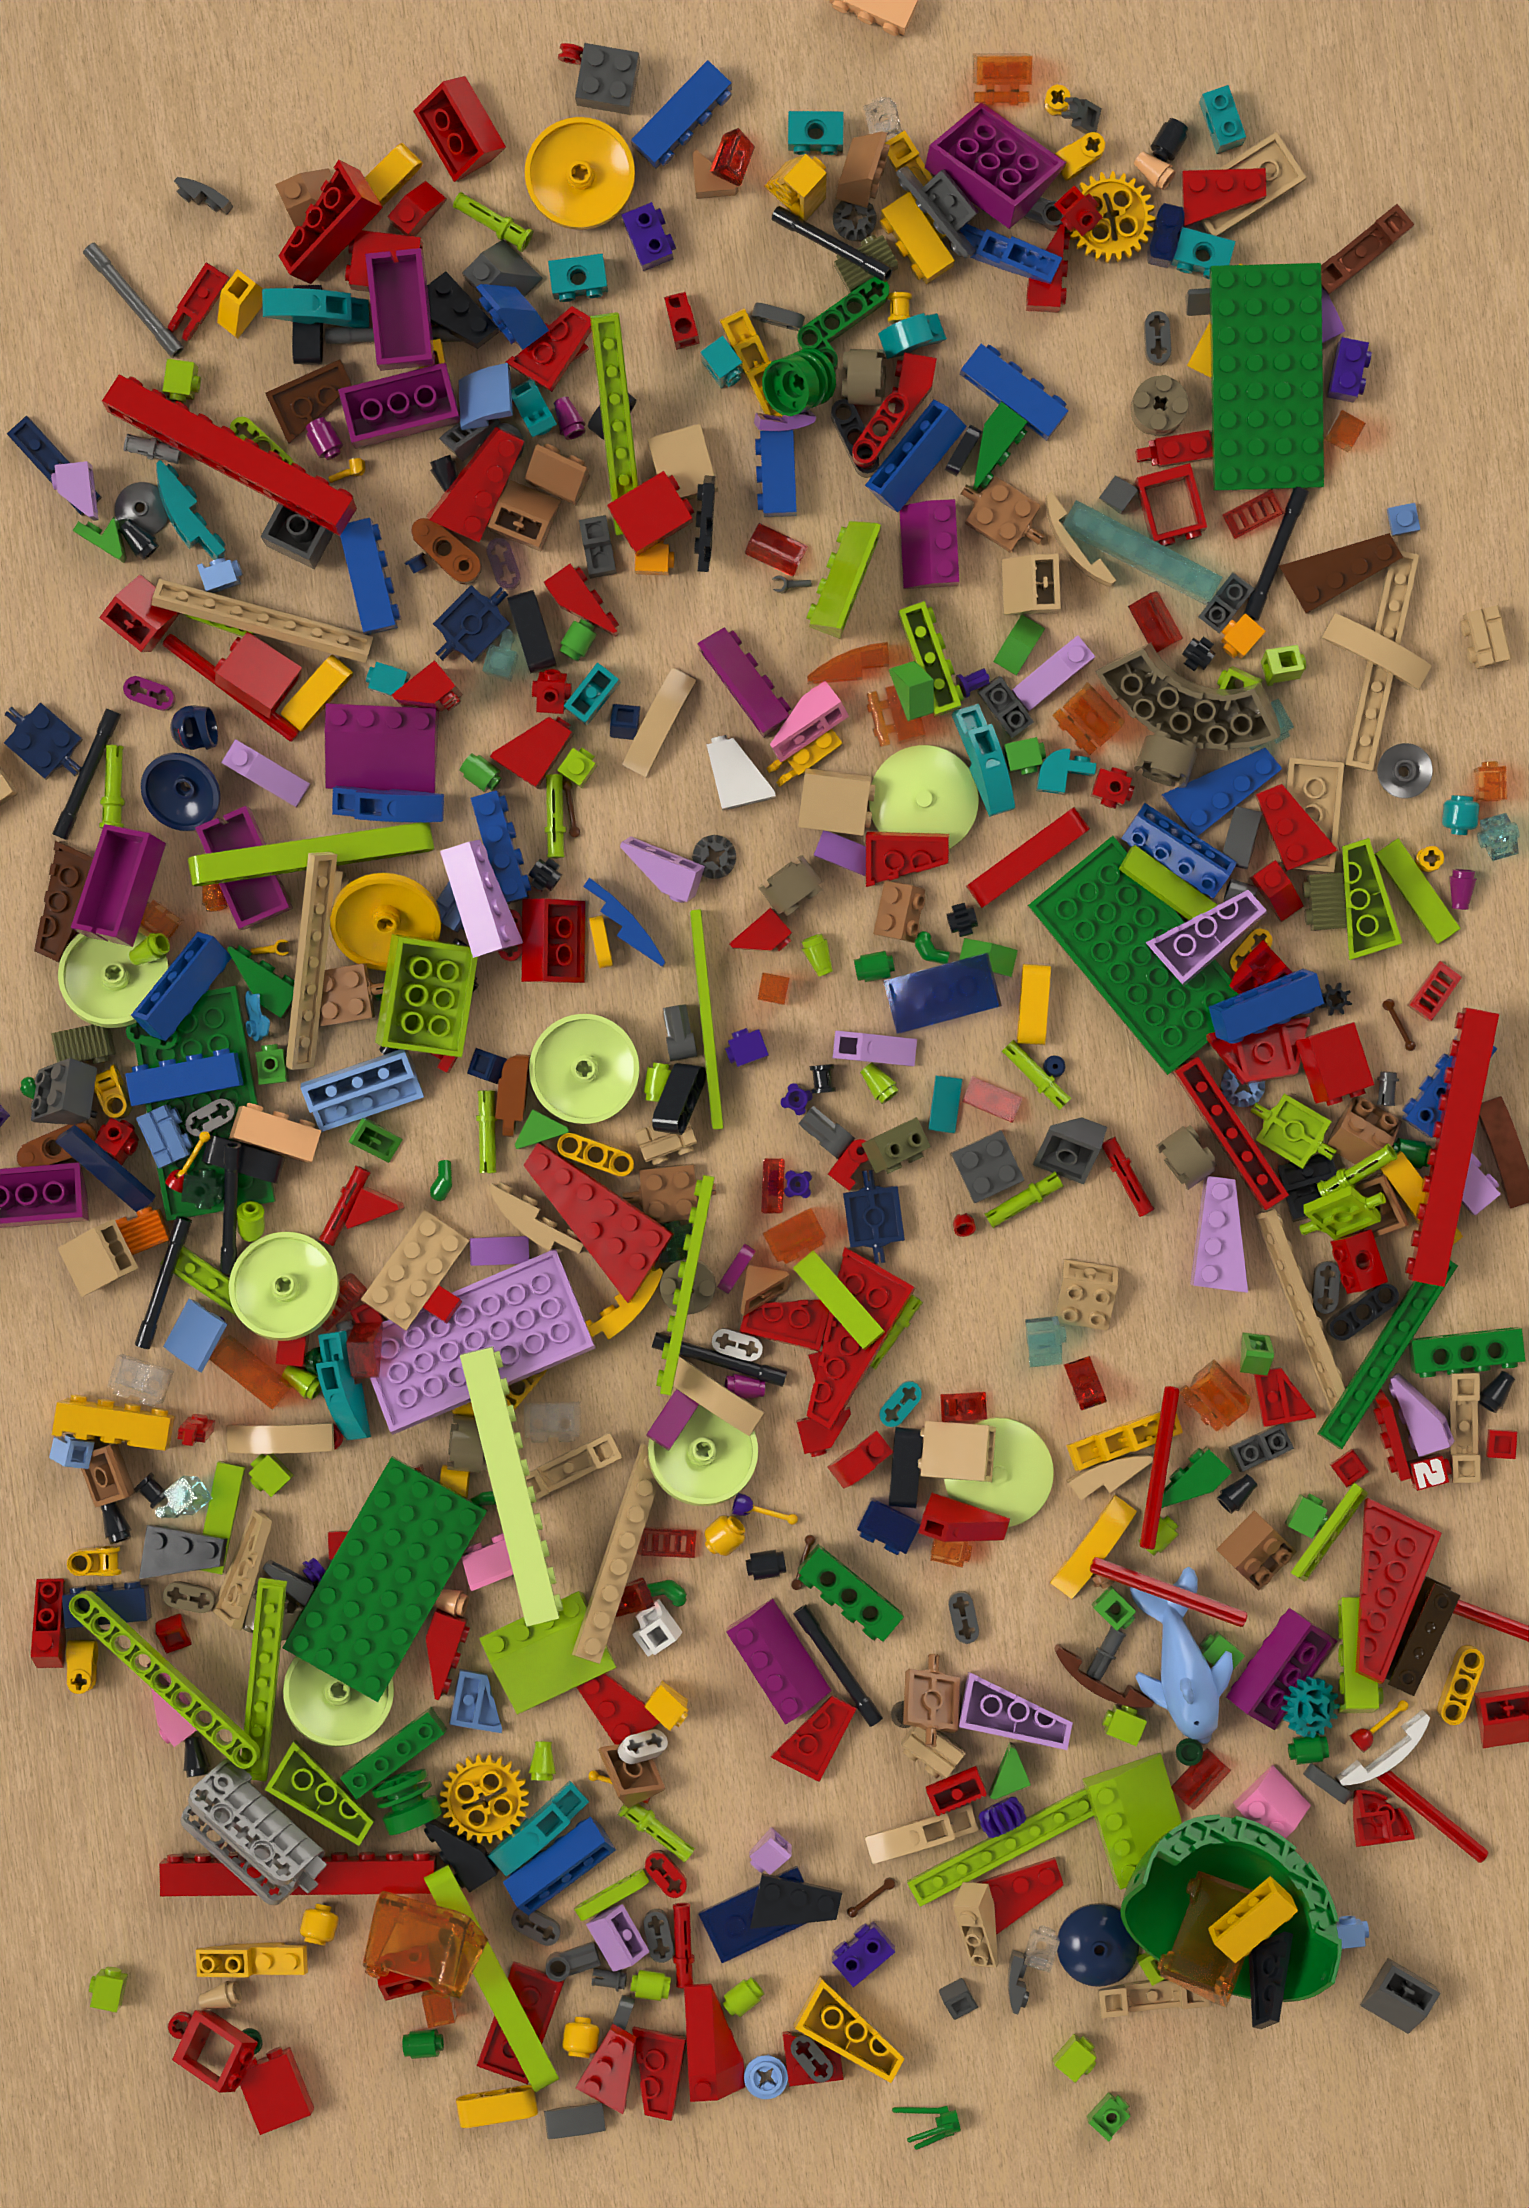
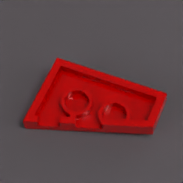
M866 833V887L888 879L889 881L897 879L905 874L921 872L949 863V834Z
M820 1299L765 1303L743 1316L739 1333L820 1352L829 1309Z
M634 2026L632 2032L637 2037L636 2059L637 2064H639L644 2114L672 2121L687 2038Z

